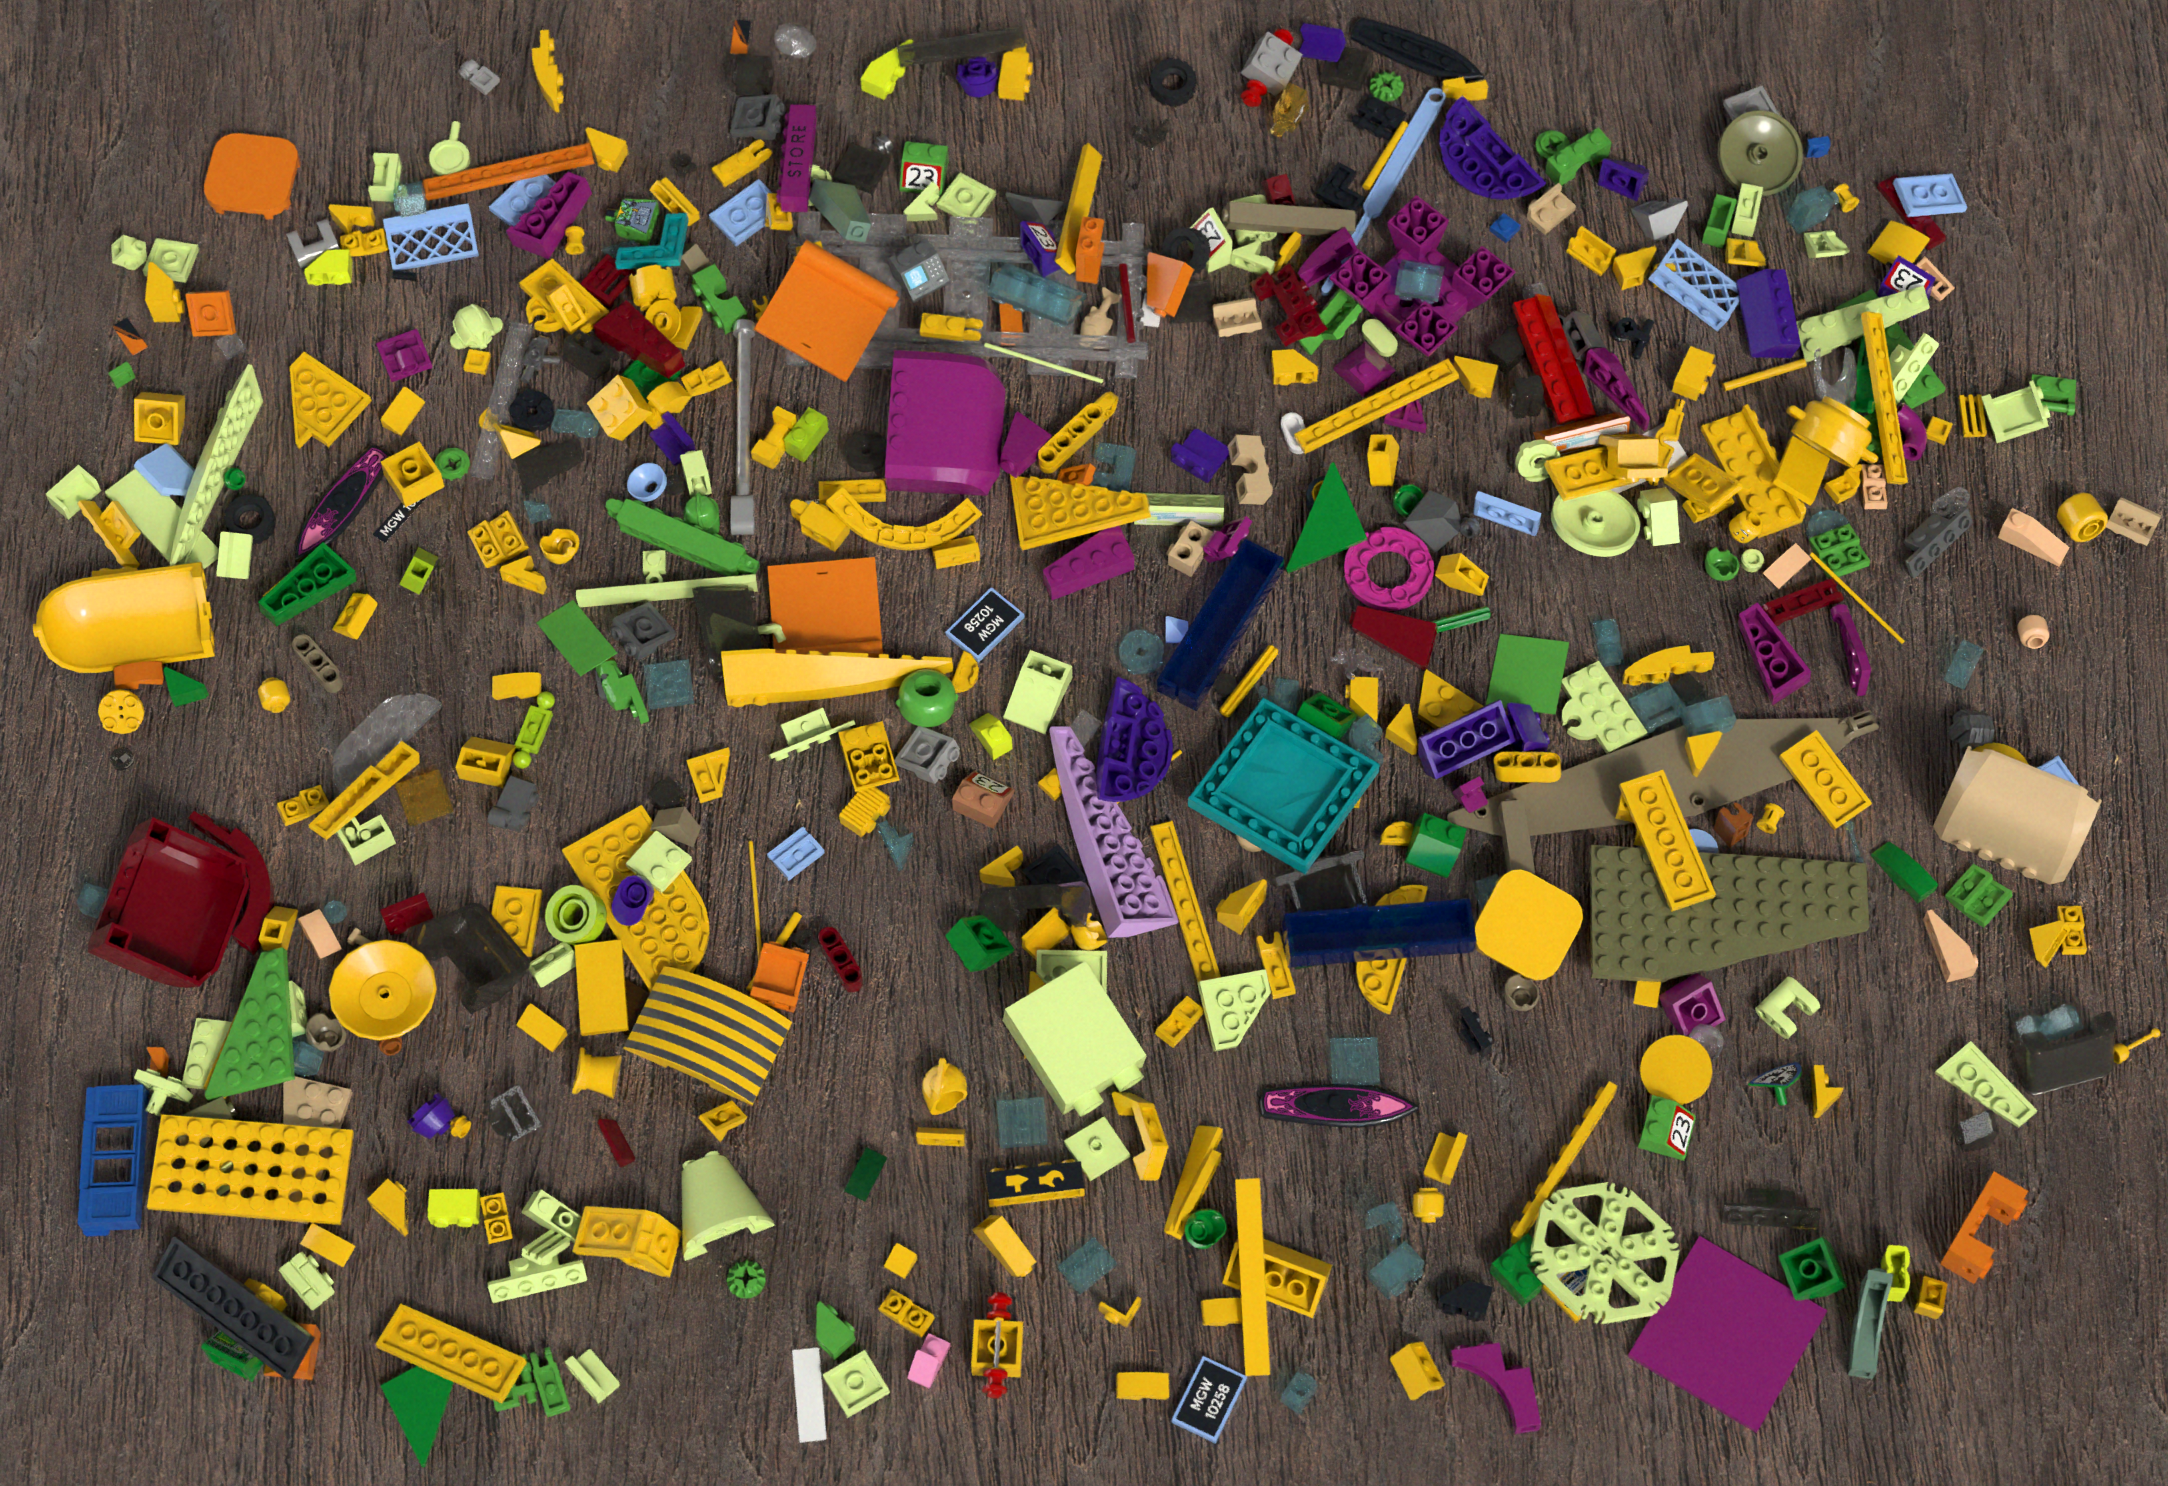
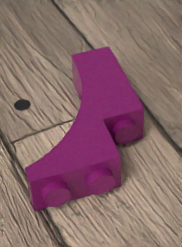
M1484 1341L1479 1343V1346L1474 1347L1459 1345L1454 1348L1455 1350H1451L1450 1361L1452 1367L1462 1368L1480 1376L1498 1392L1510 1413L1515 1434L1539 1431L1541 1420L1529 1367L1523 1368L1521 1365H1516L1505 1371L1500 1343L1493 1344L1492 1341Z

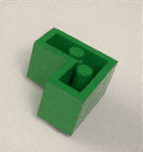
M1528 1233L1497 1258L1490 1268V1273L1521 1307H1524L1537 1296L1543 1285L1530 1271L1538 1261L1531 1262L1530 1260L1534 1255H1530L1533 1238Z

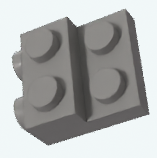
M1763 86L1725 99L1723 103L1732 121L1744 113L1757 110L1769 111L1779 115Z
M918 726L894 761L897 766L914 772L918 778L936 784L939 779H943L946 776L947 767L950 762L958 759L960 748L954 738Z

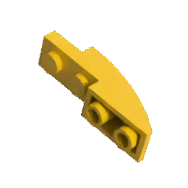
M540 30V48H532L535 74L545 100L555 112H560V104H563V91H560V86H563V73H559L558 67L555 65L554 56H551V51H555L554 38H550L549 30Z
M1690 645L1664 649L1650 654L1628 667L1624 671L1622 682L1632 686L1648 682L1661 684L1668 681L1670 673L1683 674L1686 671L1706 672L1712 670L1715 660L1714 653H1691Z

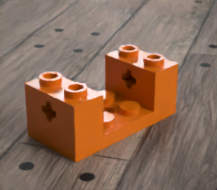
M1994 1171L1940 1265L1975 1284L1978 1277L1984 1279L1995 1260L1991 1258L1994 1249L1973 1238L1986 1214L2007 1226L2012 1219L2017 1221L2028 1203V1200L2024 1199L2028 1190Z

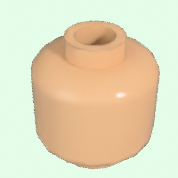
M2028 615L2019 621L2017 629L2020 641L2024 646L2036 649L2042 647L2048 641L2049 630L2047 622L2043 617Z

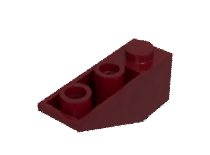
M1287 173L1262 182L1268 204L1296 206ZM1281 233L1284 242L1292 235L1291 233Z

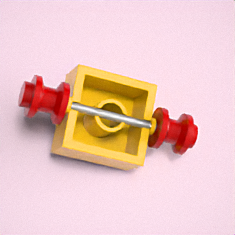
M995 1292L993 1296L988 1297V1303L992 1305V1311L987 1313L989 1320H974L971 1363L972 1375L988 1378V1384L982 1387V1392L986 1393L989 1398H1001L1003 1394L1007 1393V1388L1002 1385L1003 1379L1007 1377L1021 1378L1023 1322L1009 1321L1011 1320V1314L1007 1312V1306L1012 1304V1298L1008 1297L1007 1293Z

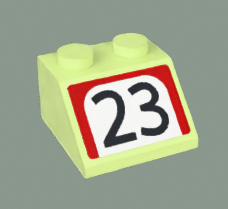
M1212 207L1190 227L1200 230L1202 234L1206 235V239L1210 243V259L1205 267L1208 273L1231 264L1232 239ZM1187 241L1190 249L1194 250L1193 244Z

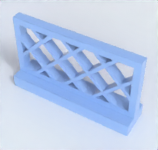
M468 203L383 219L393 271L479 256ZM468 221L469 227L464 234L455 229L458 223ZM444 226L449 229L443 238L433 233L437 227ZM418 230H423L427 233L421 242L412 237ZM452 232L461 237L455 246L446 241ZM401 234L406 238L398 246L392 242L391 235ZM430 236L440 241L434 250L424 245ZM409 240L418 245L412 254L403 249ZM466 240L472 244L473 250L463 252L459 247ZM443 244L452 249L445 256L437 253ZM421 248L431 253L427 259L421 260L416 257ZM400 252L409 256L406 263L396 264V257Z
M1679 239L1673 243L1660 264L1648 278L1716 331L1728 321L1731 313L1739 303L1738 295L1737 297L1729 298L1727 289H1732L1738 294L1736 283ZM1678 248L1682 251L1685 258H1677L1675 249ZM1665 263H1674L1676 272L1665 266ZM1679 263H1686L1688 271L1681 272ZM1692 263L1699 264L1702 271H1694ZM1690 276L1692 285L1686 282L1683 277ZM1696 276H1704L1706 285H1698ZM1710 276H1715L1719 284H1712ZM1713 289H1721L1723 298H1716ZM1700 290H1708L1710 298L1703 295ZM1717 303H1725L1727 312L1720 308Z

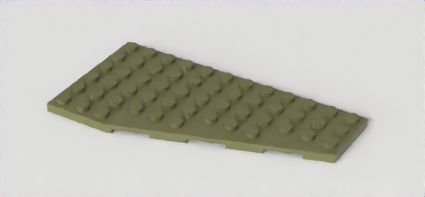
M1591 845L1589 848L1591 978L1662 983L1668 979L1700 971L1706 972L1734 965L1740 961L1768 954L1774 955L1836 937L1842 938L1866 932L1869 929L1866 863L1698 852L1716 896L1671 912L1645 848Z

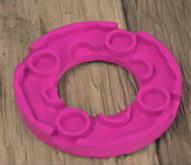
M1383 527L1377 531L1366 532L1367 541L1348 549L1344 563L1346 584L1351 593L1360 602L1371 608L1383 611L1402 610L1419 602L1430 589L1434 575V562L1428 547L1420 538L1406 530ZM1391 551L1399 553L1406 558L1410 564L1411 573L1405 584L1388 589L1379 587L1371 581L1367 573V565L1371 558L1380 552Z

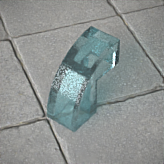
M2065 1004L2041 1017L2028 1015L2014 1023L2022 1043L2026 1045L2056 1040L2084 1028L2076 1007Z

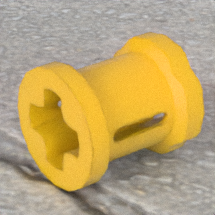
M1847 184L1837 186L1831 194L1832 198L1837 199L1843 212L1851 211L1859 203V199L1854 197L1848 190L1849 186Z
M578 226L566 228V252L572 255L583 253L582 237L584 236V229Z
M1769 803L1765 805V813L1756 825L1760 830L1774 834L1777 830L1776 825L1779 819L1784 816L1785 811L1780 806Z

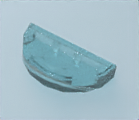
M1831 510L1820 511L1813 515L1808 522L1807 538L1809 540V538L1850 524V522L1839 512Z

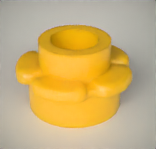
M464 1115L459 1118L455 1117L450 1123L453 1137L463 1138L471 1128V1122Z

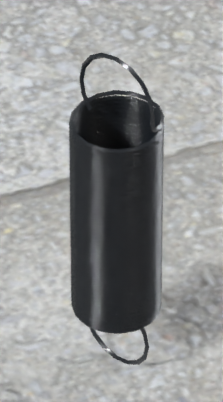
M393 271L392 279L416 281V273Z

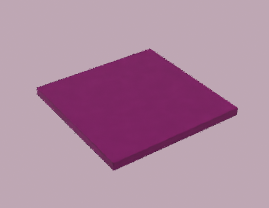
M1699 1236L1674 1278L1670 1299L1664 1306L1660 1303L1658 1304L1660 1309L1651 1316L1628 1357L1757 1433L1828 1310L1809 1299L1796 1301L1790 1288Z

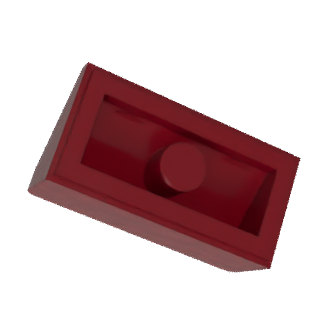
M599 1119L597 1122L599 1129L618 1166L622 1168L634 1162L636 1158L618 1123L615 1120Z

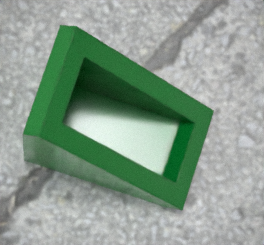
M168 667L164 668L163 671L170 697L175 707L208 697L209 693L204 684Z

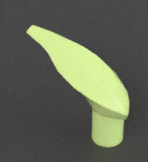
M777 623L765 624L754 628L755 634L768 635L774 633L778 643L786 640L782 626Z

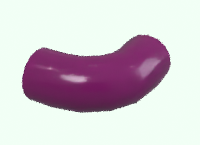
M1902 403L1897 408L1899 427L1905 437V441L1902 444L1904 458L1917 461L1921 458L1926 448V428L1914 410L1906 403Z

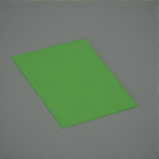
M1500 634L1486 705L1500 699L1504 708H1506L1508 703L1531 705L1533 712L1555 715L1569 642Z

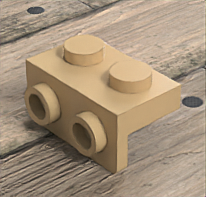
M1254 297L1212 306L1214 325L1219 337H1229L1234 334L1250 333L1262 329Z
M2121 497L2106 528L2111 529L2114 533L2122 534L2136 543L2147 546L2161 515Z

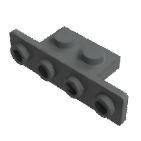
M1963 507L1950 520L1933 513L1904 540L1905 547L1916 551L1906 560L1910 577L1916 578L1972 525L1973 522L1968 508Z

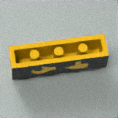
M1073 1159L1064 1160L1061 1164L1044 1162L1035 1167L1019 1165L1010 1170L995 1168L990 1170V1172H985L989 1207L1085 1196L1081 1161L1076 1162Z

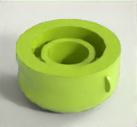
M569 885L558 890L549 900L545 910V922L551 935L557 940L574 947L575 945L594 941L602 933L607 920L606 906L599 895L590 889L578 885ZM582 907L583 918L579 924L574 926V915Z

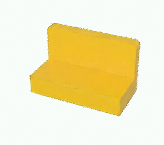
M975 536L953 539L941 545L931 547L936 569L980 561V550Z
M1052 908L1022 937V948L1036 961L1037 950H1053L1071 933V928L1058 917V909Z
M1440 1132L1424 1170V1176L1450 1185L1468 1135L1459 1132L1457 1138Z
M1424 1342L1408 1344L1390 1357V1361L1410 1400H1416L1427 1391L1438 1390L1445 1385Z

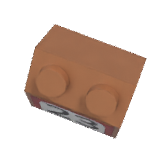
M973 771L962 780L952 798L953 810L994 829L1015 789Z

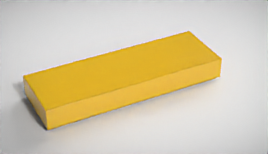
M885 479L819 481V504H825L826 500L842 487L857 503L886 502Z

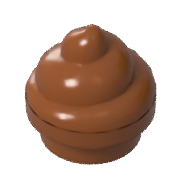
M401 1037L380 1040L378 1041L379 1049L388 1056L395 1055L402 1048Z

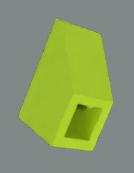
M418 547L399 585L420 595L439 557Z

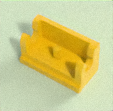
M1581 226L1577 231L1575 239L1573 237L1570 239L1566 253L1601 276L1614 262L1616 249Z

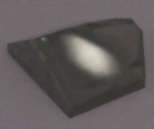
M519 1084L490 1100L488 1121L494 1132L514 1142L542 1126Z

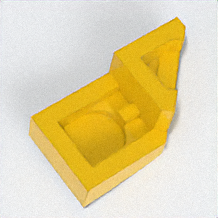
M1861 464L1856 465L1854 469H1847L1842 476L1827 482L1824 486V489L1836 504L1855 495L1860 485Z

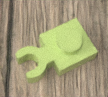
M665 550L643 551V574L648 575L646 577V584L653 581L663 582L661 574H666Z

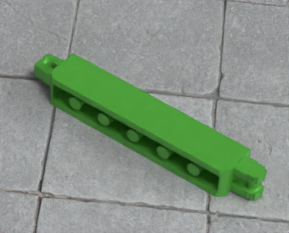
M612 498L606 501L607 513L618 521L621 532L726 577L738 576L739 573L746 575L756 574L759 569V562L747 555L745 548L737 542L730 543L715 533L711 535L697 525L690 526L682 519L669 517L657 508L650 509L638 500L632 501L626 498L625 502Z

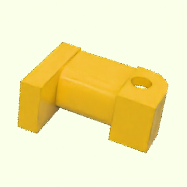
M776 406L772 412L773 427L764 440H758L751 451L754 461L770 469H774L780 462V458L786 451L784 439L797 423L795 414L779 406Z

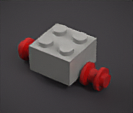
M1277 29L1273 34L1267 31L1257 41L1241 71V74L1250 79L1247 83L1248 90H1244L1241 94V98L1247 106H1259L1262 102L1260 96H1264L1267 91L1276 96L1287 86L1303 55L1289 46L1293 42V37L1288 30Z

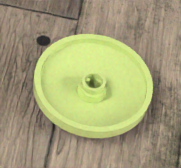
M1612 490L1563 501L1559 494L1551 510L1552 525L1561 539L1576 550L1589 555L1609 557L1622 554L1634 545L1640 531V520L1636 510L1624 497Z

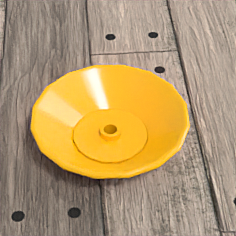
M387 939L365 943L348 953L334 970L329 987L331 1010L340 1024L358 1037L378 1041L400 1037L419 1026L432 1009L437 991L434 969L423 953L407 943ZM384 993L389 994L387 998H381Z

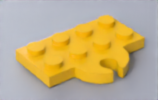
M552 258L519 282L520 288L531 297L526 307L527 320L531 323L537 315H543L545 318L541 321H536L534 324L536 330L554 332L561 328L565 329L549 314V311L553 308L545 295L561 283H566L587 319L572 332H568L578 341L593 330V325L610 312Z

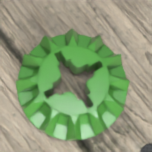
M1385 70L1381 74L1376 73L1370 82L1372 95L1382 101H1393L1399 98L1404 88V83L1401 81L1400 76H1396L1394 72L1386 73ZM1383 82L1386 84L1391 83L1390 88L1387 86L1383 87Z
M1546 131L1539 135L1536 140V153H1539L1541 158L1548 159L1569 146L1570 142L1561 132ZM1549 141L1553 146H1556V151L1549 148Z
M448 448L438 454L434 464L441 472L443 480L446 478L453 481L456 478L461 479L465 473L468 474L470 460L463 450ZM449 459L456 464V470L449 467Z
M748 1260L740 1263L737 1262L735 1266L729 1269L727 1277L730 1291L735 1296L745 1299L758 1295L763 1290L766 1282L763 1268L757 1262H750ZM745 1271L749 1273V1277L753 1278L748 1281L747 1288H745L743 1280H739L744 1277Z

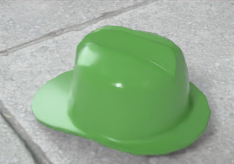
M696 493V496L689 499L686 503L684 522L690 526L697 525L711 535L713 533L718 534L720 527L718 504L714 499Z

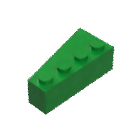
M322 542L258 601L260 612L275 626H278L356 582L355 570Z

